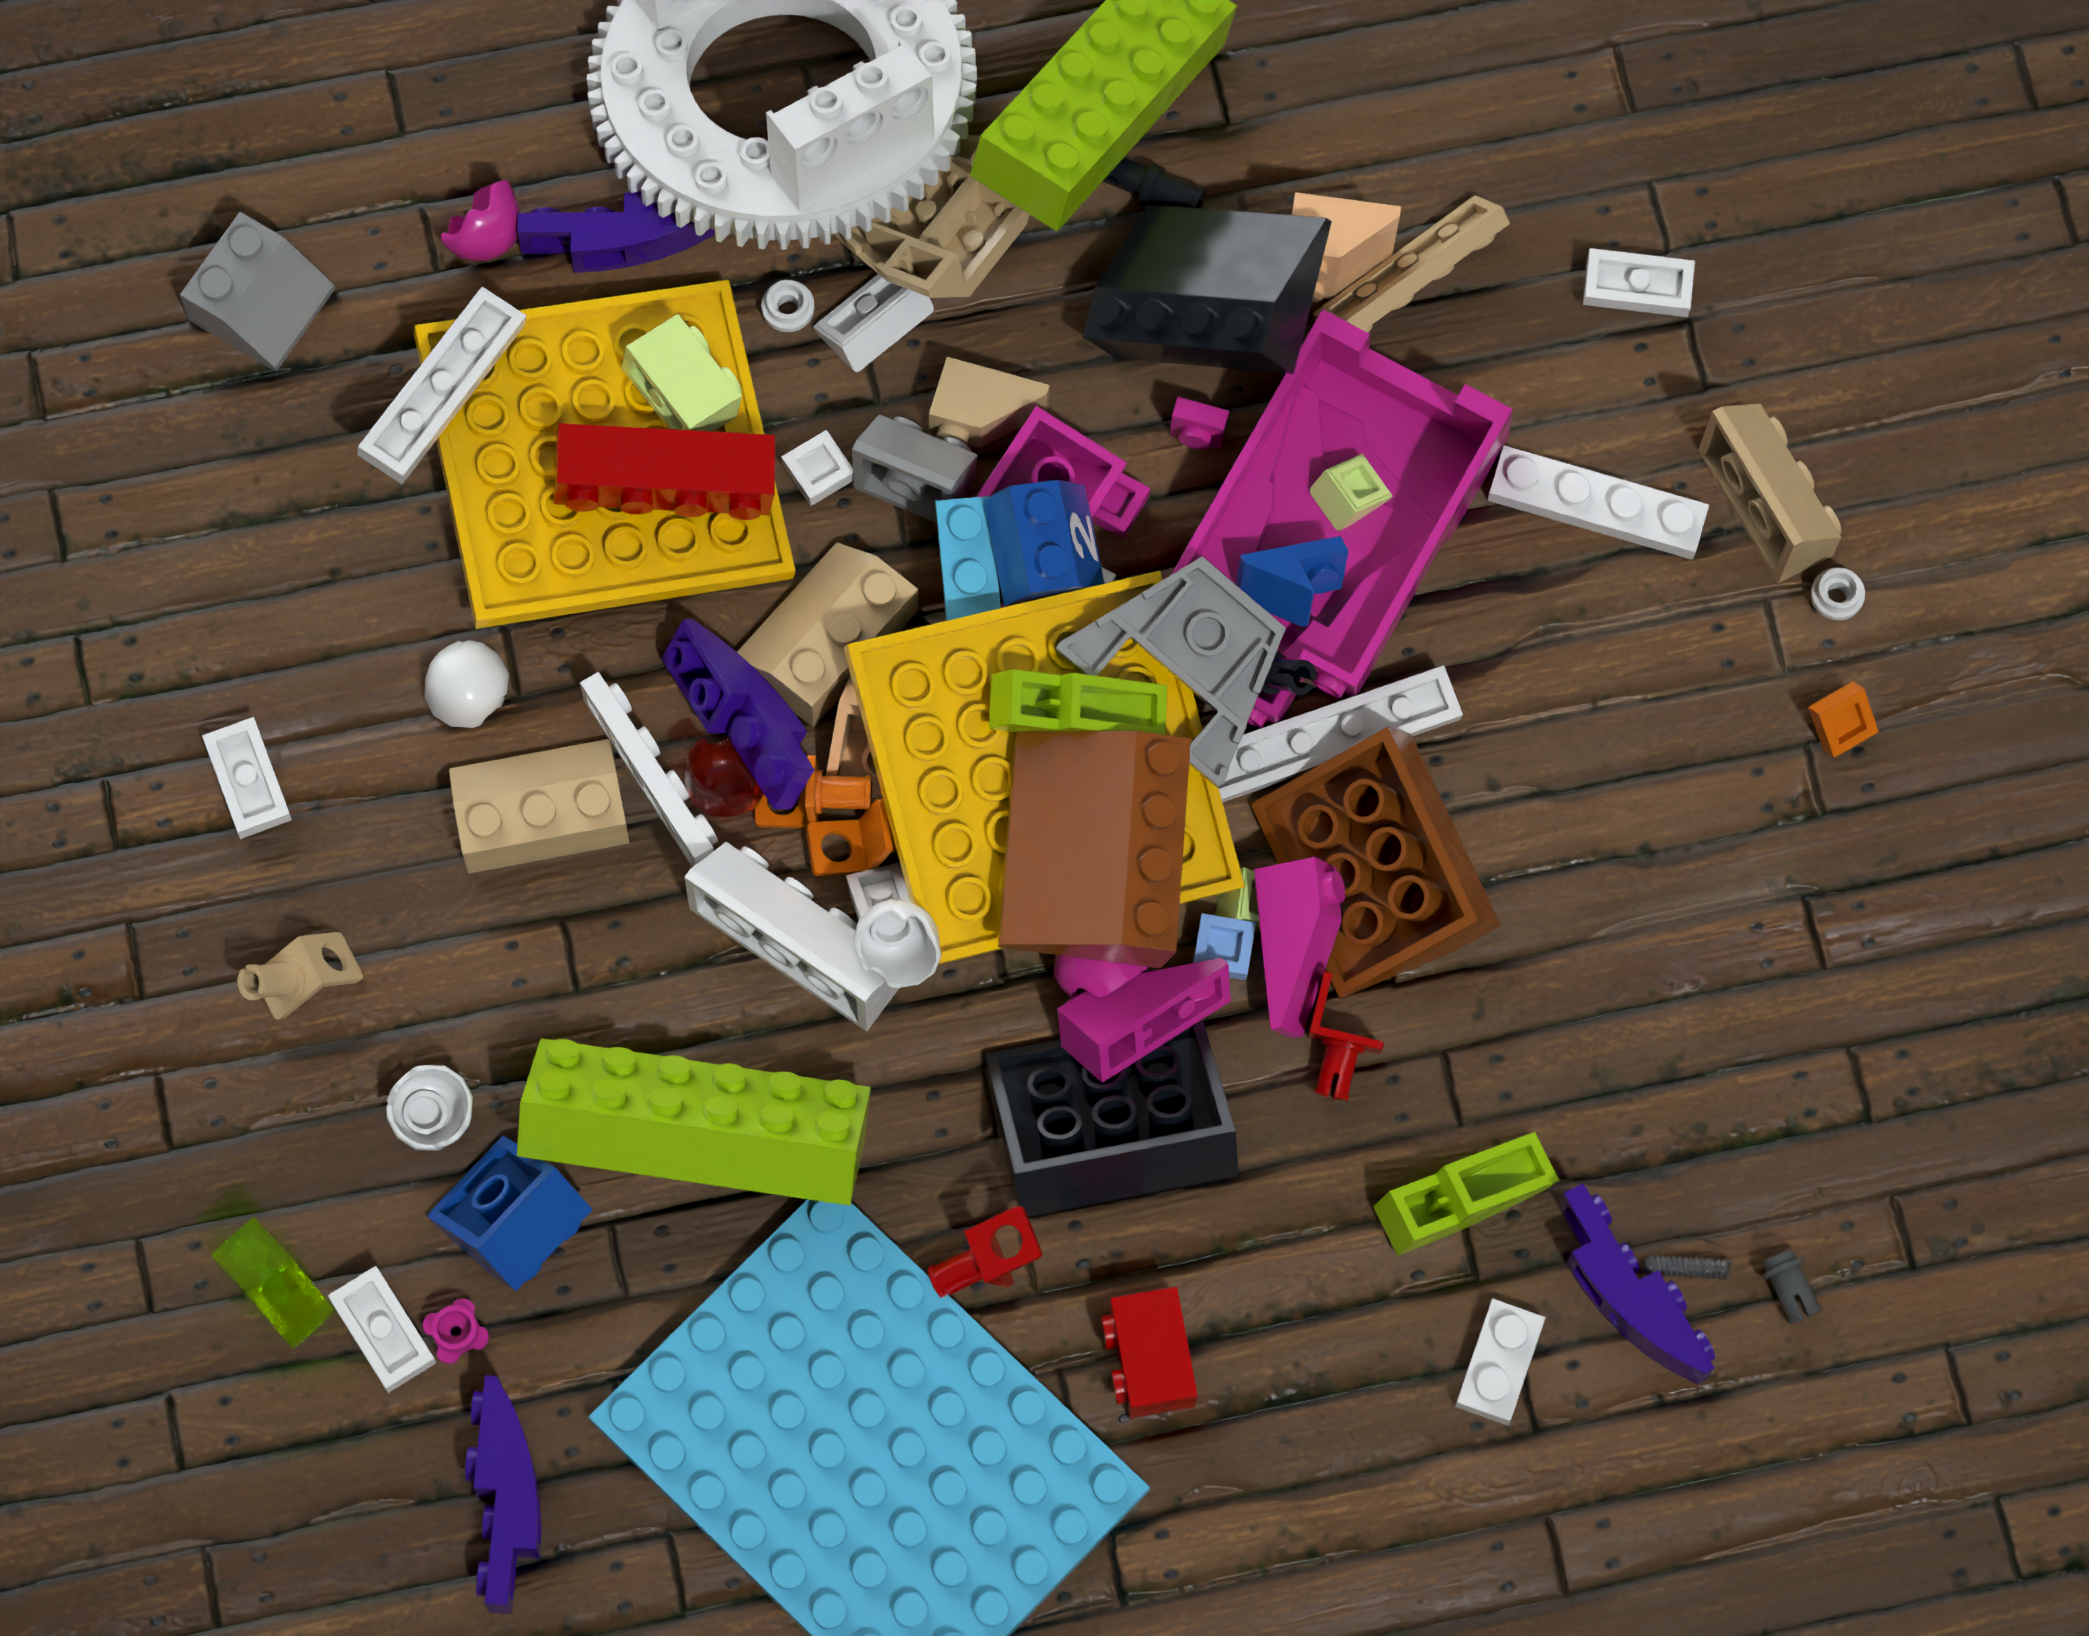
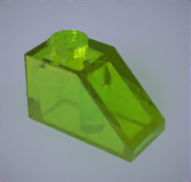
M254 1217L211 1254L219 1270L292 1349H295L335 1313L333 1307L290 1255Z

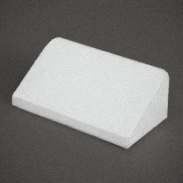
M877 274L816 323L813 328L849 368L859 372L933 312L934 306L929 297L890 283Z

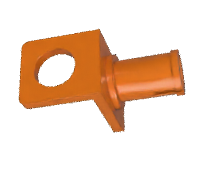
M808 755L807 758L815 770L799 795L798 806L793 812L779 815L771 811L767 804L768 799L756 782L755 824L760 828L806 829L810 822H818V814H822L823 808L865 809L867 811L872 805V775H866V777L823 776V770H818L816 755Z
M877 799L859 820L810 822L805 829L811 869L815 876L850 875L875 869L891 852H897L883 799ZM836 834L848 842L850 855L847 860L834 862L824 855L821 844L826 835Z

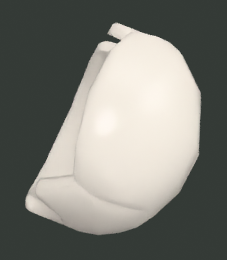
M472 640L465 642L457 641L438 652L430 663L425 677L424 699L433 716L449 726L474 728L480 726L488 715L503 705L504 696L507 695L509 672L500 654L486 644Z
M890 899L875 904L859 918L853 939L858 957L861 959V964L865 971L873 970L883 976L887 985L892 988L919 985L935 973L941 959L939 933L933 918L923 908L903 899L897 901Z
M417 1066L406 1073L392 1087L387 1098V1121L396 1138L414 1150L439 1151L458 1140L468 1128L472 1116L473 1096L463 1077L446 1066Z

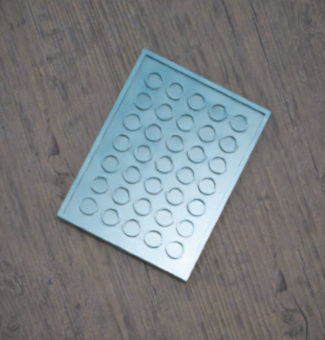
M807 1199L588 1417L589 1421L809 1636H1010L1150 1492V1487L948 1294L946 1297L940 1298L929 1276L852 1203L851 1206Z

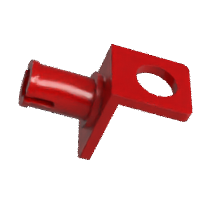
M1324 971L1308 1035L1309 1038L1321 1040V1044L1326 1046L1317 1086L1314 1088L1313 1093L1328 1098L1333 1076H1337L1338 1080L1333 1099L1349 1101V1091L1358 1054H1364L1366 1051L1381 1055L1384 1042L1320 1026L1332 978V973Z
M1016 1206L965 1230L964 1233L970 1249L937 1265L929 1266L928 1274L940 1298L946 1297L947 1294L950 1296L981 1280H984L985 1283L1005 1288L1014 1285L1011 1272L1040 1259L1043 1254L1026 1210L1021 1206ZM1010 1225L1017 1228L1021 1233L1022 1247L1015 1256L1006 1259L995 1234L1000 1228Z

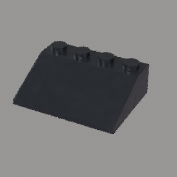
M1148 205L1095 287L1083 338L1114 358L1294 374L1332 221L1324 217Z
M1203 1019L1103 1083L1061 1047L1060 1039L985 1053L1017 1206H1021L1026 1210L1028 1217L1239 1176L1236 1130Z

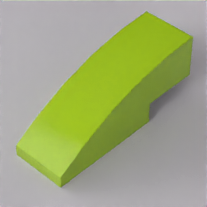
M1018 669L991 674L989 729L1010 732L1141 731L1166 735L1167 685L1080 673L1055 675Z
M1533 1132L1447 1164L1434 1175L1391 1190L1374 1206V1209L1397 1256H1400L1498 1214L1556 1185L1560 1180L1536 1133Z

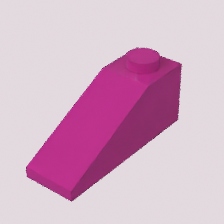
M1316 857L1254 869L1270 1029L1292 1039L1303 1037L1342 921L1340 903H1343L1345 899L1343 879L1340 873L1336 871V867Z
M1216 958L1141 973L1108 996L1097 998L1088 991L1073 996L1064 1005L1057 1008L1061 1047L1102 1083L1231 1002L1228 963L1223 958Z

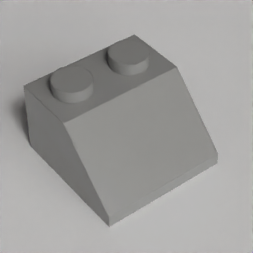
M239 212L183 289L180 298L189 321L277 372L334 292L335 285L284 237Z
M879 414L856 440L852 448L854 489L936 523L935 501L966 498L977 476V454L972 453L968 445L952 437H943L941 440L923 432L918 424L903 417H894L892 420Z

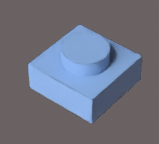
M1202 913L1193 963L1223 958L1229 966V978L1246 980L1256 922Z

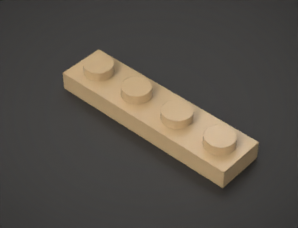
M1474 195L1312 313L1315 320H1317L1322 309L1368 333L1376 321L1391 310L1399 309L1408 304L1413 299L1414 294L1431 281L1448 275L1453 270L1454 264L1469 253L1489 245L1494 240L1495 234L1510 224L1503 207Z

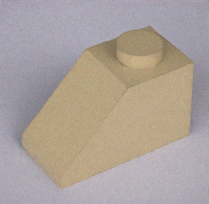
M947 357L929 412V434L935 435L936 438L941 440L943 437H952L966 445L981 448L1022 427L1036 406L1047 412L1050 385Z

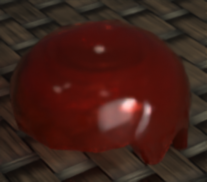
M703 737L697 740L686 755L684 786L688 797L695 807L709 816L728 818L747 814L759 805L764 795L733 746L731 737L718 743H708L706 738Z

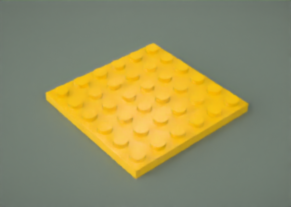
M729 280L519 310L527 315L525 326L436 440L475 629L794 578L796 570L776 483L775 495L769 516L760 515V517L752 520H738L730 517L728 513L710 512L699 517H683L671 510H652L649 513L637 515L628 514L620 508L598 507L593 511L579 512L568 509L566 505L553 504L555 441L559 423L668 429L622 370V364L627 345L676 314H679L688 327L695 326L703 334L709 345L711 357L720 368L727 367L730 369L741 386L742 398L737 417L714 432L764 434ZM456 319L415 325L414 337L420 366Z
M1161 571L850 643L844 647L909 899L913 904L927 911L938 928L941 959L938 965L1005 949L998 947L1014 737L1017 732L989 729L991 674L1011 669L1055 675L1068 673L1083 674L1055 650L1056 646L1067 637L1163 580ZM1128 639L1097 675L1167 685L1166 735L1191 738L1192 742L1203 729L1193 692L1132 639ZM1189 765L1180 904L1228 893L1245 887L1219 788H1216L1191 765Z

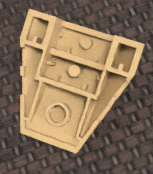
M968 135L967 139H960L961 152L959 155H950L951 168L949 171L938 170V184L936 186L924 184V198L921 200L908 196V210L906 212L893 207L890 209V222L885 223L877 217L871 219V231L866 232L859 226L852 227L851 238L847 240L839 232L832 235L890 283L930 298L970 297L1025 228L1030 214L969 176L980 136Z

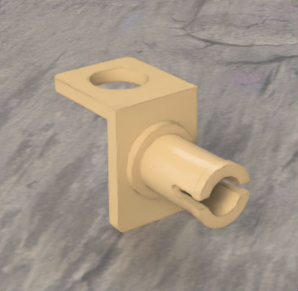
M340 932L298 936L266 964H249L245 966L246 969H241L238 975V988L242 996L248 1000L264 998L273 1017L279 1020L290 1015L322 987L357 983L363 978V974ZM322 947L328 948L337 954L342 963V971H337L327 964L322 955Z

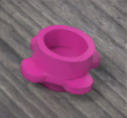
M458 1299L453 1305L441 1309L438 1313H430L424 1319L423 1330L427 1335L434 1338L438 1346L437 1357L444 1364H454L459 1360L461 1354L471 1349L482 1350L488 1344V1331L478 1325L474 1317L475 1306L467 1299ZM453 1327L461 1328L459 1336L451 1335Z

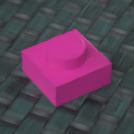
M1177 397L1172 414L1170 436L1178 438L1182 444L1190 448L1204 450L1213 447L1221 450L1227 431L1229 411Z
M1121 473L1093 516L1092 523L1124 539L1149 499L1151 488Z

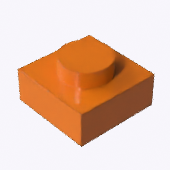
M1854 681L1808 707L1823 751L1833 758L1879 732L1865 689Z

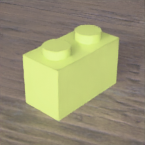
M676 314L626 346L622 370L668 429L714 432L737 417L742 398V390L737 378L727 367H719L709 354V345L703 334L695 326L688 327L679 314Z

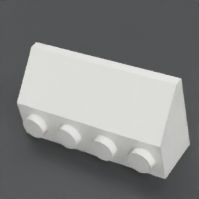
M725 842L689 870L684 878L689 909L866 1032L899 990V988L889 987L883 976L879 973L863 969L853 939L857 924L848 915L836 908H831L827 912L811 901L814 896L803 884L791 877H787L785 881H782L767 870L769 867L767 861L752 849L743 846L739 851Z

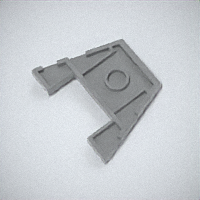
M1202 556L1097 619L1095 622L1067 637L1056 646L1055 650L1083 674L1097 676L1128 639H1132L1215 710L1216 714L1191 742L1189 765L1216 788H1219L1227 777L1230 764L1238 744L1241 742L1248 719L1258 694L1261 692L1286 627Z

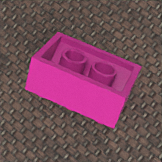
M1036 406L977 497L992 496L1008 486L1062 480L1085 485L1091 518H1093L1126 467L1127 462Z

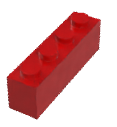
M558 424L554 457L553 504L566 505L568 509L579 512L593 511L598 507L620 508L625 513L637 515L646 514L652 510H671L683 517H699L707 512L728 513L730 517L738 520H752L760 517V515L769 516L775 495V435Z

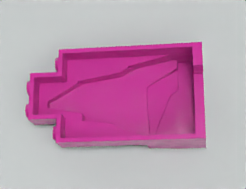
M1322 309L1300 348L1294 374H1285L1172 574L1203 556L1236 585L1240 555L1341 536L1349 550L1342 589L1314 594L1308 626H1299L1272 615L1286 627L1277 652L1282 653L1287 659H1302L1312 663L1317 676L1316 681L1313 680L1312 683L1325 693L1341 698L1343 693L1351 697L1359 694L1444 541L1448 542L1509 438L1513 409L1466 384L1459 395L1369 349V333ZM1363 454L1392 494V498L1349 527L1337 531L1311 496L1310 488L1326 469ZM1282 690L1276 694L1260 692L1247 723L1254 727L1262 728L1264 723L1273 725L1281 722L1296 694Z

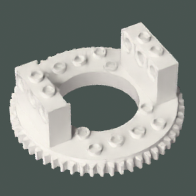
M617 0L618 7L608 6L606 9L607 22H599L598 24L599 39H593L592 41L593 56L588 58L590 74H587L588 100L593 129L597 130L599 146L605 148L607 162L615 163L616 176L619 179L627 177L628 190L631 193L641 190L642 202L645 206L657 202L659 216L662 218L675 212L676 225L682 228L692 221L695 223L696 235L702 236L708 229L715 230L717 242H722L730 234L736 236L737 246L743 247L749 238L757 239L759 249H765L769 240H777L781 250H787L790 240L797 239L803 248H809L811 238L819 237L825 245L831 243V234L839 232L847 240L851 238L852 227L859 226L866 232L871 231V219L877 217L885 223L890 222L891 208L894 207L902 212H906L908 210V196L918 200L923 199L924 184L936 186L938 184V170L949 171L951 168L950 155L958 156L961 152L960 139H967L968 122H972L974 117L973 104H976L977 86L975 48H972L971 32L966 31L964 14H957L956 0ZM798 15L815 18L839 28L862 47L871 62L864 64L861 61L853 65L852 72L824 87L818 88L817 85L807 90L808 95L774 114L771 110L766 112L768 141L758 137L746 140L716 125L699 108L689 88L694 67L706 48L731 28L760 17Z

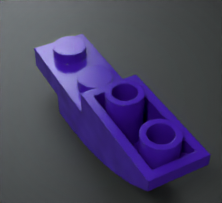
M641 190L635 193H624V212H614L605 207H592L584 212L562 213L555 208L543 207L534 209L531 213H518V238L521 254H571L574 273L608 271L660 260L684 251L715 235V230L708 229L702 236L696 235L695 223L692 221L682 228L676 225L675 212L662 218L659 216L657 202L649 206L643 204Z
M683 619L661 658L707 732L727 734L773 809H792L815 770L799 746L808 731L779 693L741 655L693 619Z
M1584 1183L1565 1192L1558 1207L1581 1246L1572 1251L1566 1265L1583 1292L1609 1323L1646 1356L1669 1371L1697 1385L1707 1380L1714 1370L1711 1361L1715 1359V1353L1706 1335L1700 1329L1693 1331L1683 1314L1687 1310V1305L1677 1285L1672 1280L1665 1282L1659 1270L1639 1280L1636 1276V1273L1640 1272L1637 1259L1625 1242L1617 1243L1608 1227L1612 1223V1218L1602 1198L1598 1194L1591 1196Z
M485 1375L483 1392L474 1391L471 1407V1425L480 1426L478 1448L468 1447L465 1466V1480L474 1482L473 1488L477 1497L495 1499V1505H485L482 1539L491 1540L489 1562H479L476 1594L477 1596H485V1605L489 1613L512 1614L518 1558L541 1559L542 1522L540 1494L528 1442L511 1400L497 1376Z

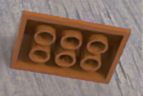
M1386 727L1251 803L1278 864L1316 857L1336 867V871L1340 873L1343 879L1345 899L1343 903H1340L1342 921L1326 966L1327 972L1332 973L1331 981L1339 997H1346L1452 953L1501 926L1410 733Z
M1141 731L1017 732L1015 734L998 947L1161 968L1176 953L1191 738Z

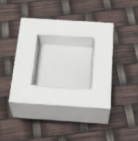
M827 430L781 457L783 467L810 506L853 481L852 466Z

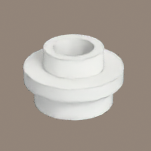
M782 280L770 286L764 293L761 303L765 321L772 328L782 332H794L804 328L811 321L815 309L814 298L810 290L803 284L793 280ZM786 302L794 303L798 307L792 314H783L779 311V307Z
M1835 567L1824 570L1815 578L1810 596L1812 604L1818 613L1828 619L1840 621L1849 619L1858 613L1865 599V588L1855 573L1845 568ZM1831 589L1841 590L1845 594L1846 600L1841 603L1834 602L1829 598L1828 591Z

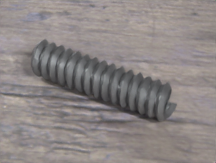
M1651 1254L1645 1258V1274L1648 1276L1659 1270L1661 1275L1664 1277L1668 1275L1670 1278L1672 1276L1675 1278L1678 1276L1688 1278L1690 1276L1693 1279L1696 1276L1697 1279L1700 1277L1705 1279L1707 1277L1709 1280L1711 1278L1714 1280L1717 1278L1719 1280L1723 1278L1727 1280L1729 1279L1730 1266L1734 1263L1731 1259L1728 1261L1725 1259L1721 1261L1719 1258L1717 1260L1714 1258L1711 1260L1706 1258L1704 1260L1702 1257L1700 1259L1697 1257L1694 1259L1692 1257L1688 1259L1684 1257L1682 1259L1680 1256L1678 1258L1675 1256L1671 1258L1669 1255L1665 1258L1663 1255L1661 1257L1658 1255L1654 1257Z

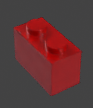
M1177 1287L1110 1298V1315L1101 1316V1326L1106 1350L1116 1348L1120 1369L1111 1371L1116 1404L1126 1403L1129 1419L1196 1407L1198 1394Z

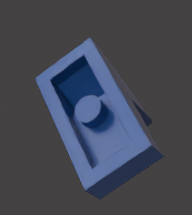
M1337 536L1240 555L1236 586L1269 614L1305 627L1309 624L1314 594L1342 589L1349 550L1342 537Z

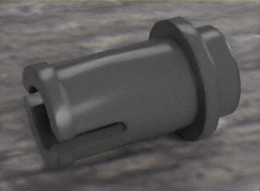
M1793 1249L1764 1261L1763 1266L1767 1273L1762 1275L1764 1281L1770 1279L1788 1317L1789 1325L1804 1320L1795 1297L1800 1298L1808 1317L1823 1310L1821 1305L1818 1304L1802 1270L1801 1265L1805 1263L1804 1258L1797 1259Z

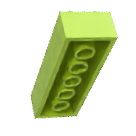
M1105 0L982 133L969 176L1058 232L1225 45L1237 5L1230 0Z
M541 1038L520 1101L517 1156L851 1206L865 1143L871 1087L856 1085L846 1080L829 1081L801 1077L791 1072L774 1073L747 1069L731 1063L720 1065L687 1060L677 1055L659 1056L632 1052L623 1047L605 1048L578 1044L568 1039L551 1040Z

